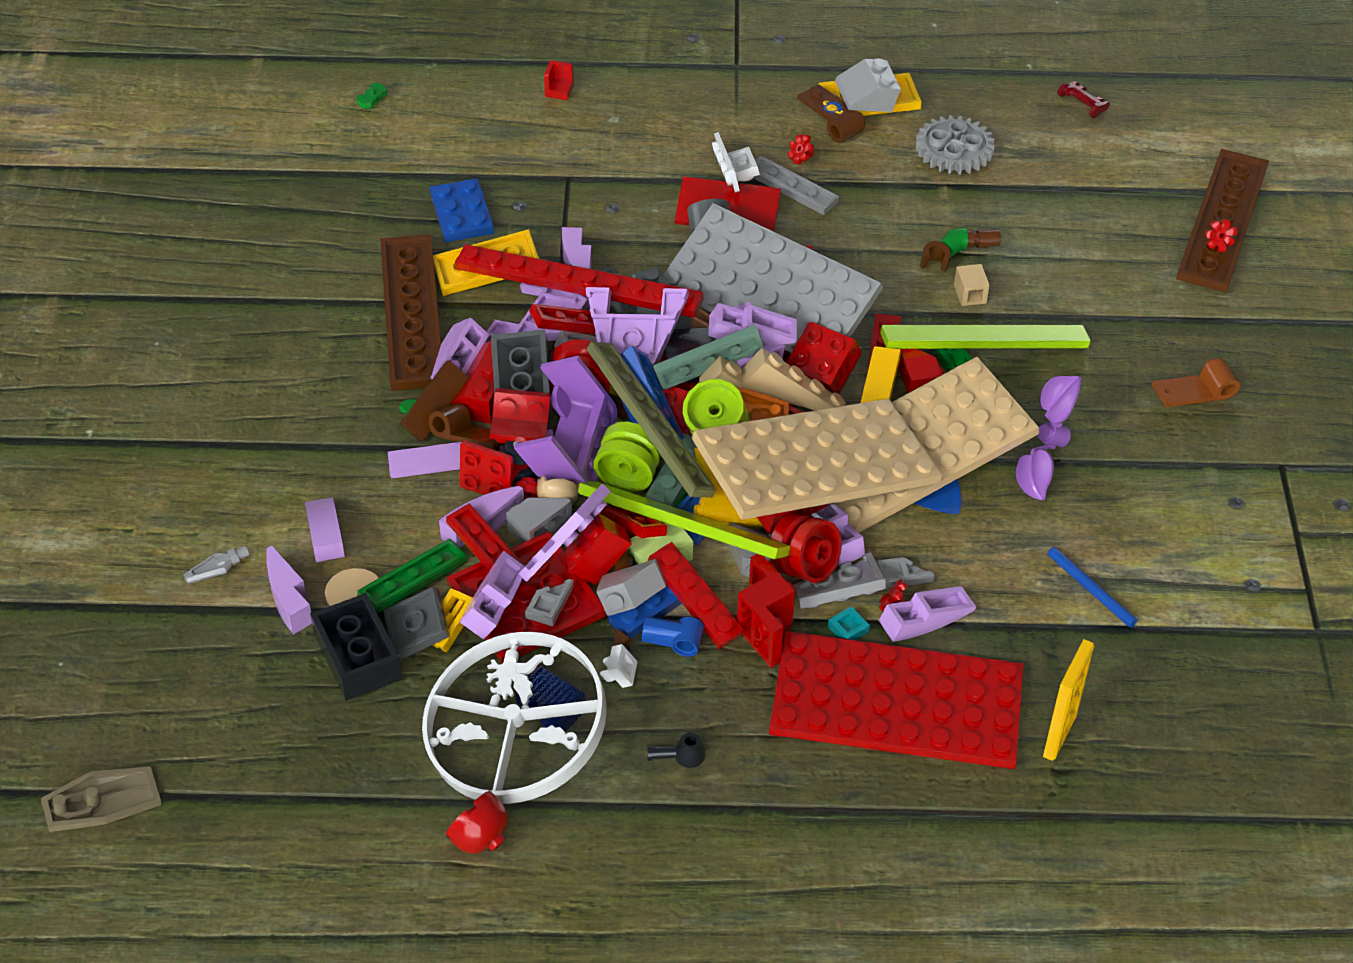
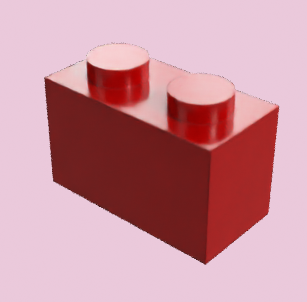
M598 513L579 537L567 547L563 557L569 572L596 586L602 576L612 568L632 543L624 527Z

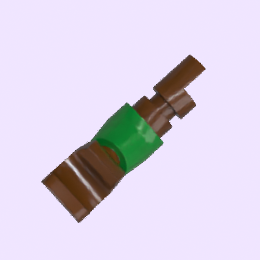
M966 227L951 229L941 241H932L925 245L920 268L927 267L928 261L936 260L942 264L941 270L945 272L950 258L960 251H966L967 248H973L974 245L977 248L1000 246V230H977L974 233L973 230H967Z

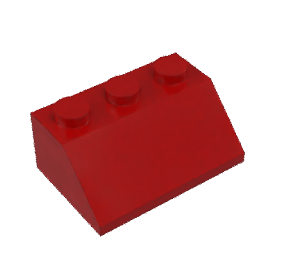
M489 341L480 349L466 372L469 379L450 403V405L455 403L464 405L470 413L471 420L487 424L492 423L495 395L491 341Z

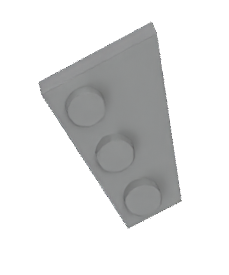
M869 552L862 555L863 561L852 565L849 561L841 564L840 570L832 573L823 582L811 583L803 580L794 584L795 596L800 608H815L823 603L844 601L849 597L862 594L870 595L879 590L886 589L885 579L872 553Z

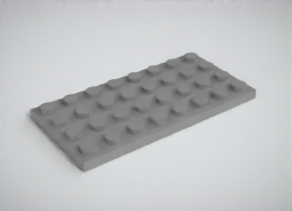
M712 203L663 274L672 286L702 291L704 299L700 309L711 314V311L718 303L734 307L750 302L753 306L797 319L796 342L784 344V353L788 355L792 353L809 322L851 337L883 289L880 282Z

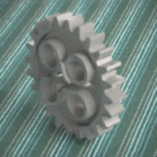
M949 115V119L945 120L944 117L940 116L939 121L931 119V124L924 123V128L919 129V134L916 137V151H918V157H923V163L930 162V168L938 166L939 172L948 169V174H951L953 170H956L961 175L962 170H965L970 174L971 168L979 171L980 165L986 167L987 161H991L994 154L995 139L991 138L992 132H986V126L979 127V121L971 123V118L964 121L962 116L954 119L952 115Z

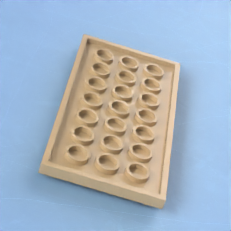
M975 357L891 402L941 472L940 482L835 502V504L848 515L849 525L860 533L1039 434V427L981 360Z
M889 399L694 430L692 436L693 442L741 520L937 484L942 477L941 472Z

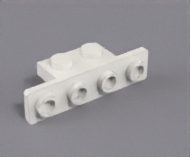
M719 132L714 133L716 141L712 142V147L719 166H721L723 176H725L727 186L732 185L735 193L739 192L738 181H749L754 176L760 175L758 166L749 147L727 153Z

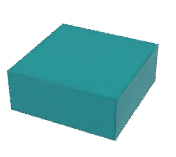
M852 606L828 620V628L841 639L857 640L869 633L870 625Z

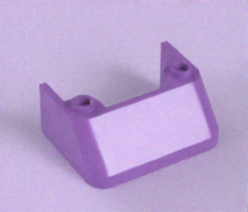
M579 356L541 364V370L554 385L550 402L553 409L560 415V420L554 437L550 436L516 443L514 449L540 478L545 476L547 480L566 479L574 484L589 481L598 482L599 478L594 471V459L601 447L605 431L609 426L616 423V405Z

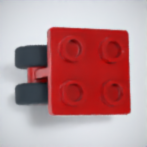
M465 440L460 444L459 485L461 488L485 495L511 488L513 483L517 484V482L525 477L536 479L537 475L514 449V445L521 442L507 441L505 453Z

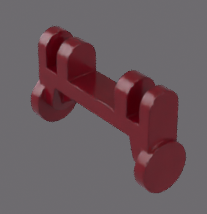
M1077 81L1069 84L1063 83L1057 91L1060 97L1072 95L1091 107L1089 115L1092 118H1096L1110 106V103L1104 101L1102 97L1098 96L1095 98L1087 93L1086 87L1083 85L1079 86Z

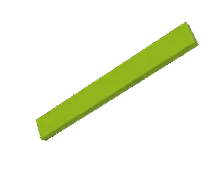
M882 325L880 332L886 348L894 349L1089 348L1091 341L1083 325Z
M597 481L579 483L578 493L590 497L602 483ZM604 484L611 491L603 499L608 504L772 559L783 558L789 555L790 545Z

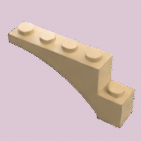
M763 347L742 369L734 361H727L719 356L699 378L700 383L708 379H722L732 383L736 388L753 390L789 402V404L814 411L845 406V400L838 393L834 392L832 394L818 380H811L797 366L793 365L791 367L777 353H770Z

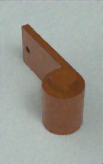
M1222 358L1208 360L1204 364L1200 375L1157 380L1151 384L1165 407L1228 399L1234 396L1241 386L1226 361Z

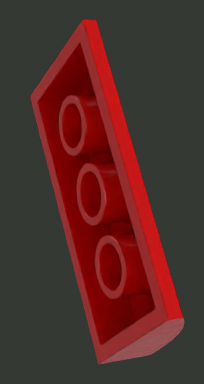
M683 176L675 224L689 225L687 208L690 205L707 199H724L729 201L731 212L774 232L780 207L781 188L738 183L740 191L735 193L733 186H727L726 181Z

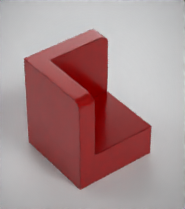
M550 60L544 73L545 97L568 100L574 87L572 63Z

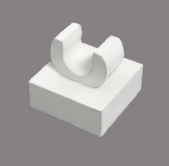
M622 644L612 646L610 656L603 659V663L608 668L601 671L600 675L607 682L616 680L622 688L633 686L638 661Z

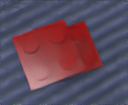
M756 554L750 557L749 587L738 592L737 622L744 629L743 637L769 667L773 668L780 664L783 632L792 628L794 597L796 593L792 583L789 580H785L778 573L772 561H768L763 555Z

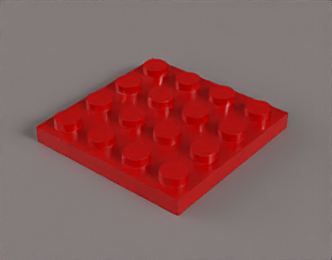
M548 531L510 549L521 560L522 565L526 566L553 536ZM559 547L527 582L522 578L511 603L504 609L497 626L484 639L489 640L497 636L517 632H537L561 638L606 617V612L587 582L569 572L563 557L565 552ZM479 562L448 576L447 584L450 589L452 588L470 597H474L489 571ZM565 580H574V588L553 627L526 618L525 611L538 589L547 586L552 588L564 584ZM517 646L516 651L520 657L542 646ZM511 648L494 653L501 664L504 663L506 651Z

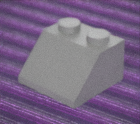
M880 58L864 59L838 75L835 79L848 110L892 112L901 90L887 60Z

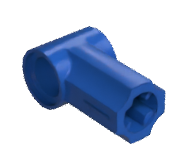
M647 616L643 624L642 642L672 647L677 654L691 657L698 652L704 625L693 617H684L678 622Z

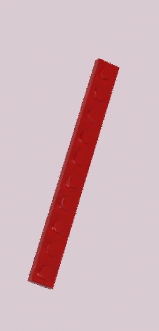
M467 244L464 245L455 261L458 270L587 296L586 287L610 288L612 291L611 301L661 311L663 288L687 289ZM687 289L689 296L680 315L695 318L704 299L703 292Z

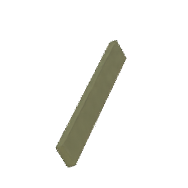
M590 342L587 351L690 497L712 498L716 492L714 485L612 343Z

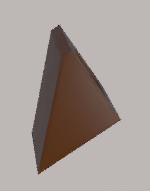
M616 628L615 646L622 644L627 650H630V638Z

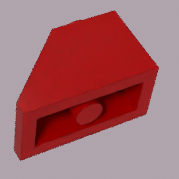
M900 349L901 357L898 370L907 394L945 374L944 369L939 367L936 357L919 349Z

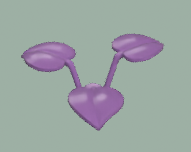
M1057 376L1051 378L1043 387L1040 402L1042 408L1047 410L1045 417L1050 422H1046L1039 427L1038 437L1046 445L1032 448L1031 455H1023L1016 467V479L1020 488L1027 495L1035 499L1046 500V492L1053 475V458L1045 450H1054L1056 446L1064 447L1070 441V429L1062 425V422L1068 418L1073 410L1079 394L1082 377Z

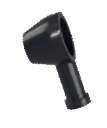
M686 733L680 738L676 746L652 747V745H647V760L675 758L681 766L693 768L699 766L704 761L705 747L697 734Z

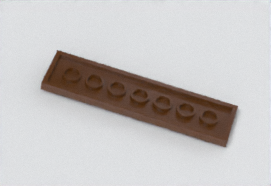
M1225 149L1220 150L1178 270L1177 280L1227 293L1269 160ZM1223 219L1230 221V227L1237 228L1238 233L1235 236H1231L1235 239V243L1232 246L1226 244V251L1219 252L1216 247L1211 249L1207 246V242L1210 239L1205 237V231L1212 229L1210 226L1211 222L1218 221L1221 223Z
M431 234L380 238L391 391L426 388L432 380L431 375L441 346Z

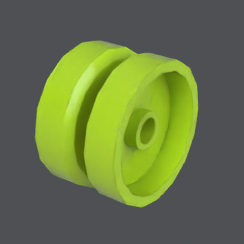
M708 379L698 383L688 392L683 402V416L692 435L694 430L750 421V415L740 391L732 383L722 379Z
M617 422L609 426L604 433L601 447L594 459V471L598 478L606 485L627 492H640L648 488L653 481L656 466L660 461L661 455L639 424Z

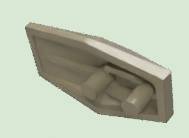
M151 766L90 771L41 798L49 832L105 825L162 805Z

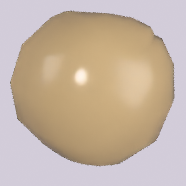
M542 476L537 481L538 498H568L572 501V504L578 498L579 484H574L572 481L566 479L547 480L545 476Z

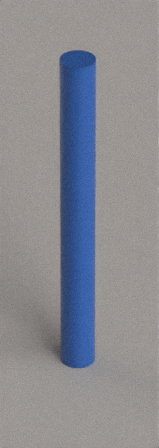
M1052 547L1048 551L1047 555L1123 623L1129 628L1136 625L1138 621L1136 617L1056 547Z

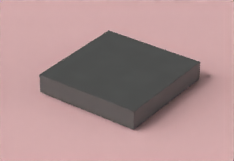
M435 586L383 610L388 636L400 660L450 637L440 592Z

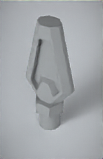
M245 545L236 550L230 549L226 553L215 552L185 572L183 576L187 584L225 574L232 565L234 566L240 563L239 560L248 557L249 552Z

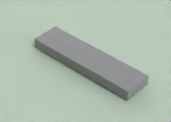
M759 156L755 160L760 175L754 176V179L769 187L781 188L782 194L816 212L825 215L839 203L838 195L763 156Z

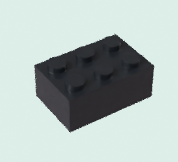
M367 593L310 613L314 636L345 700L402 679L399 656Z

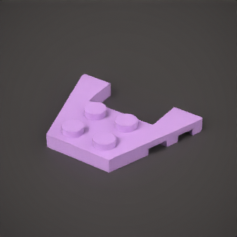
M526 283L520 284L522 293L539 296L534 304L582 310L589 308L588 299L580 294ZM528 311L519 324L494 320L486 331L489 334L486 342L491 341V335L543 329L537 328ZM545 329L547 340L556 341L561 331Z
M586 287V295L590 304L597 342L612 343L619 354L633 346L647 354L652 367L658 364L688 299V290L663 288L660 315L609 314L612 293L610 288Z
M602 483L518 574L527 582L562 544L568 547L579 535L575 530L583 531L594 519L590 514L592 513L596 516L607 505L603 499L611 491Z

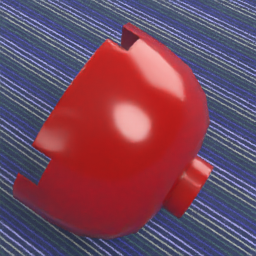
M489 790L473 802L475 804L468 811L464 810L446 831V837L463 852L480 854L488 848L494 852L506 840L503 833L508 826L509 816L502 802Z

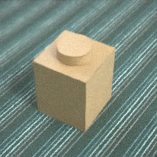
M982 264L957 266L954 287L961 306L986 304L989 282Z

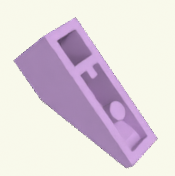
M472 318L452 326L440 346L431 379L434 378L445 361L449 360L466 374L489 336Z

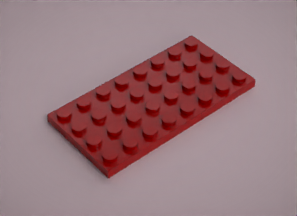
M785 631L769 735L1015 769L1023 663Z

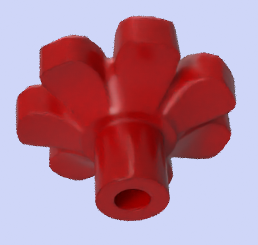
M799 134L795 137L796 142L790 141L789 148L792 150L788 152L787 156L793 160L794 164L801 165L802 161L806 162L814 155V145L810 143L811 137L809 135Z
M1223 219L1221 223L1218 221L1211 222L1210 226L1212 229L1205 231V237L1210 239L1207 242V246L1211 249L1216 247L1219 252L1226 251V244L1232 246L1235 243V239L1231 236L1237 235V228L1230 227L1231 223L1226 219Z
M902 579L898 580L888 593L881 597L879 601L881 603L879 605L881 611H884L887 604L907 602L903 597V591L908 585Z

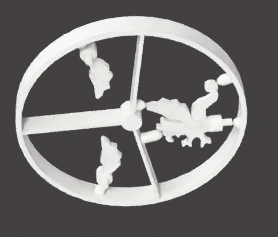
M517 632L497 636L463 653L439 677L432 688L424 709L423 740L426 751L441 777L458 792L476 800L489 790L471 787L453 778L439 765L433 747L437 746L439 741L443 745H451L457 739L468 741L488 739L489 736L482 730L481 725H473L470 722L466 725L460 724L452 732L448 728H441L437 731V738H432L437 708L442 706L507 720L508 724L493 790L490 791L502 804L535 799L557 789L570 780L593 755L602 737L606 722L607 704L605 692L592 663L571 643L553 635L537 632ZM527 645L551 648L550 655H535L527 663H517L519 653L516 650L517 646ZM511 648L506 651L502 665H498L492 659V663L487 666L488 669L497 670L492 674L487 673L488 678L486 680L488 683H491L494 678H499V681L495 683L497 687H490L491 692L497 694L492 696L489 705L444 696L451 684L471 665L492 653ZM560 651L580 661L594 677L598 700L529 708L528 706L529 698L533 695L531 691L533 684L525 675L534 671L540 662L547 666L552 665L554 662L553 657L557 656ZM512 682H514L513 687L519 694L523 706L520 709L518 705L510 704L505 709L499 708L500 696H503L504 700H507L508 695L510 697L514 696L511 687ZM597 712L594 725L585 743L580 744L575 733L569 732L565 734L560 727L555 728L553 725L548 728L540 727L538 732L532 733L529 736L531 741H541L550 744L559 742L570 750L578 749L579 751L566 765L551 776L526 787L503 790L516 728L522 726L527 720Z

